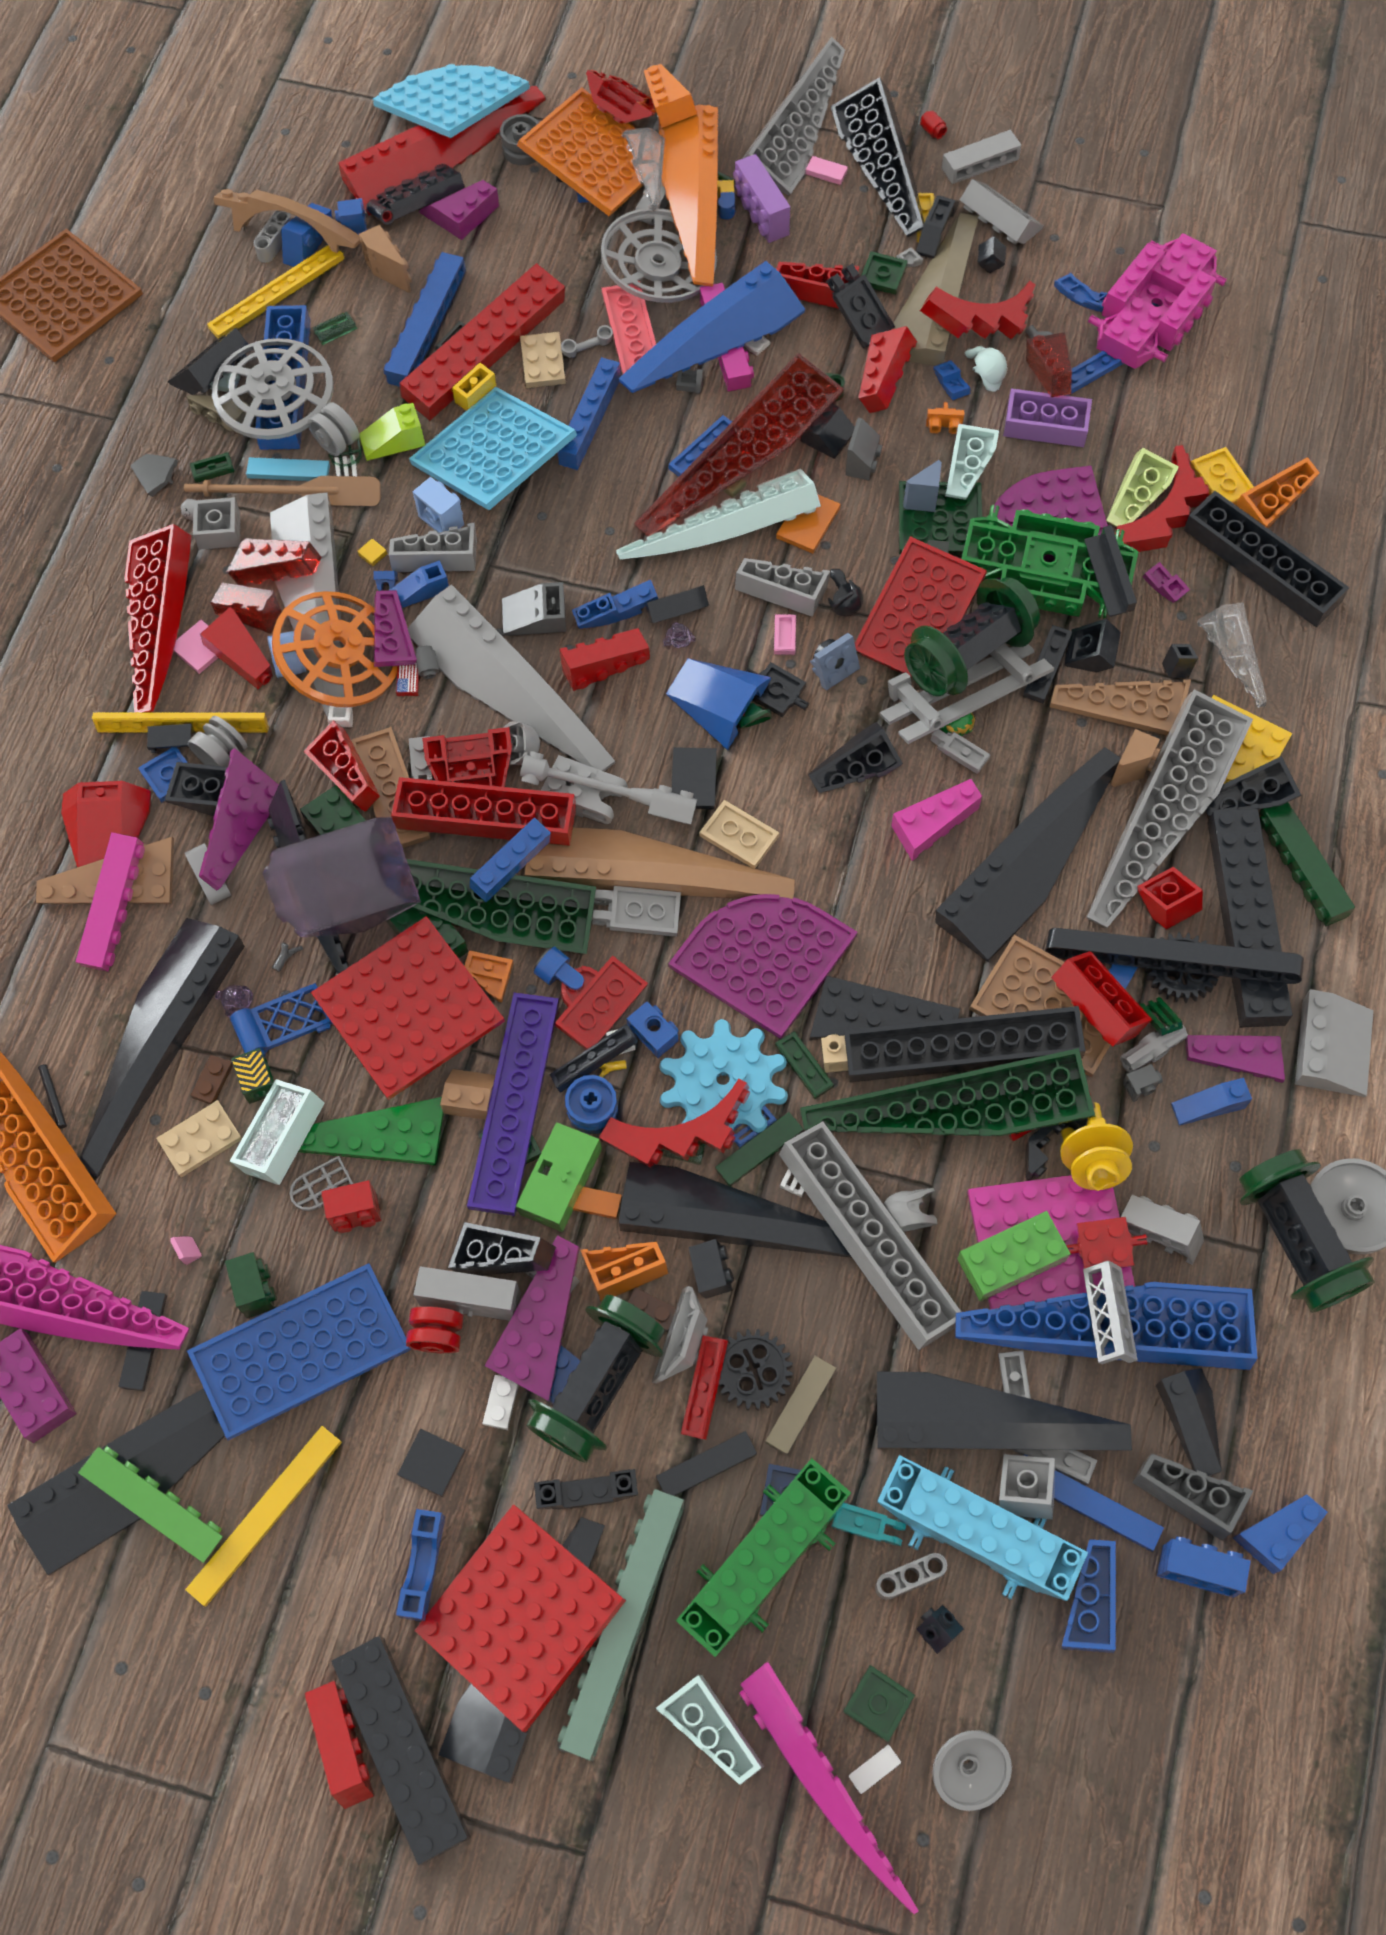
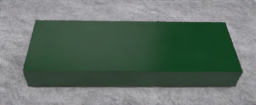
M795 1031L775 1043L776 1048L786 1058L787 1063L814 1099L834 1088L833 1082Z

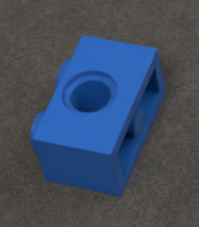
M647 1001L626 1018L627 1024L640 1041L659 1058L678 1042L679 1030L673 1022H667L662 1017L663 1013L656 1005L652 1007ZM654 1025L660 1027L658 1031L653 1032L649 1030Z

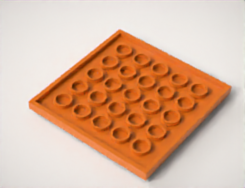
M582 87L519 139L517 144L525 153L608 216L613 214L658 172V145L631 124L624 122L620 124L613 119L614 115L608 111L603 113L597 109V104L593 102L591 94Z

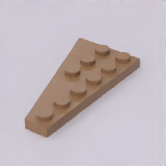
M169 837L144 846V855L142 859H139L137 866L139 868L138 877L133 881L132 899L127 904H172L174 838ZM104 859L38 880L36 903L92 904Z

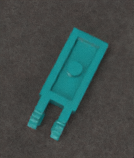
M844 1503L835 1514L831 1528L877 1542L883 1541L895 1546H901V1539L896 1536L883 1534L885 1525L901 1531L905 1530L906 1524L887 1518V1515Z

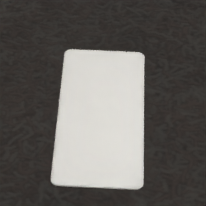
M887 1745L852 1772L849 1778L859 1793L862 1794L897 1767L901 1761L890 1745Z

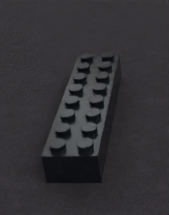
M1214 491L1188 516L1184 528L1185 532L1316 628L1343 602L1350 588L1217 491Z
M377 1636L332 1660L333 1667L417 1864L423 1865L470 1839L471 1836L385 1639Z

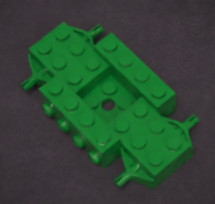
M991 505L988 517L970 519L962 560L987 570L984 580L998 577L1001 579L1005 577L1013 578L1030 591L1039 609L1076 617L1080 616L1085 595H1088L1100 605L1098 617L1101 618L1103 613L1102 619L1107 618V610L1084 542L1086 538L1098 536L1100 526L1092 522H1077L1071 518H1056L1050 514H1036L1025 509L1021 511L1016 510L1013 526H1010L998 519L1000 507L997 505L995 513H993L995 505ZM1117 529L1115 537L1132 586L1138 551L1124 544L1123 537L1125 531L1121 530L1120 533V529ZM1050 554L1054 556L1055 560L1048 563L1043 557Z

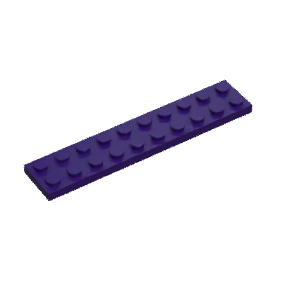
M513 993L467 1203L468 1210L515 1216L516 1204L519 1200L559 1007V998Z

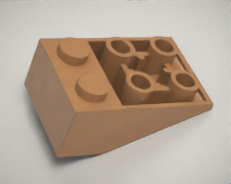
M380 225L360 233L359 237L364 259L373 275L408 293L411 292L410 283L412 280L407 272V269H409L408 263L404 257L401 258L397 245L391 243L392 240L387 231L384 232Z

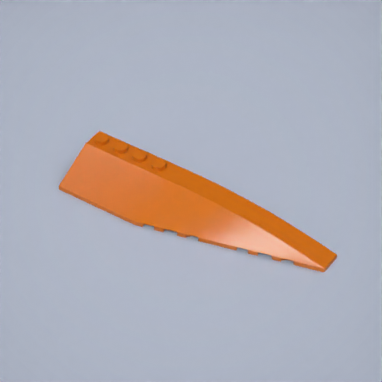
M699 104L695 105L697 114L663 128L659 120L658 173L662 177L661 182L666 190V198L670 203V211L676 230L679 231V240L684 247V255L688 260V268L693 284L713 287L717 219L718 107Z
M0 1051V1173H3L6 1179L4 1186L9 1196L52 1262H57L100 1232L116 1215V1212L47 1110Z

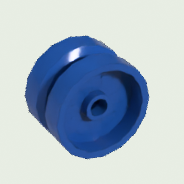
M596 1075L582 1076L568 1087L565 1095V1106L568 1118L572 1126L586 1134H599L605 1128L610 1117L616 1119L618 1114L616 1092L612 1084L605 1078Z

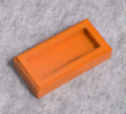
M583 1187L573 1209L574 1211L617 1219L622 1195Z

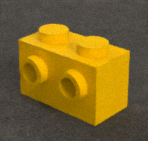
M479 363L452 387L455 403L467 411L496 387L495 373Z

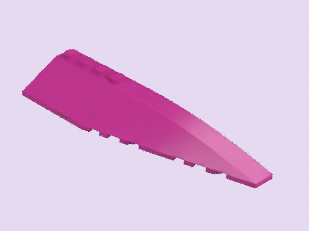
M0 1245V1324L84 1341L180 1350L189 1332L188 1327L167 1317H158L145 1307L139 1308L132 1305L131 1301L124 1297L121 1299L115 1297L113 1292L82 1277L75 1278L69 1274V1271L63 1268L58 1270L50 1266V1262L44 1259L37 1260L27 1251Z

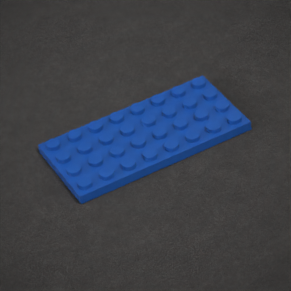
M368 1263L187 1350L226 1439L229 1441L410 1351L411 1348L406 1346V1336Z

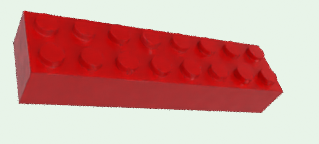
M399 777L391 818L395 829L511 840L535 817L551 832L548 844L570 846L576 813L575 795L571 793Z

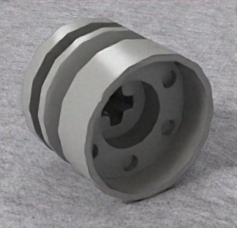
M212 716L209 719V723L203 726L206 734L197 732L188 741L190 750L205 765L228 767L232 749L235 748L239 752H244L247 749L246 741L238 731L218 716Z

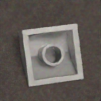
M1004 1454L999 1497L1000 1507L1019 1517L1053 1520L1055 1458Z

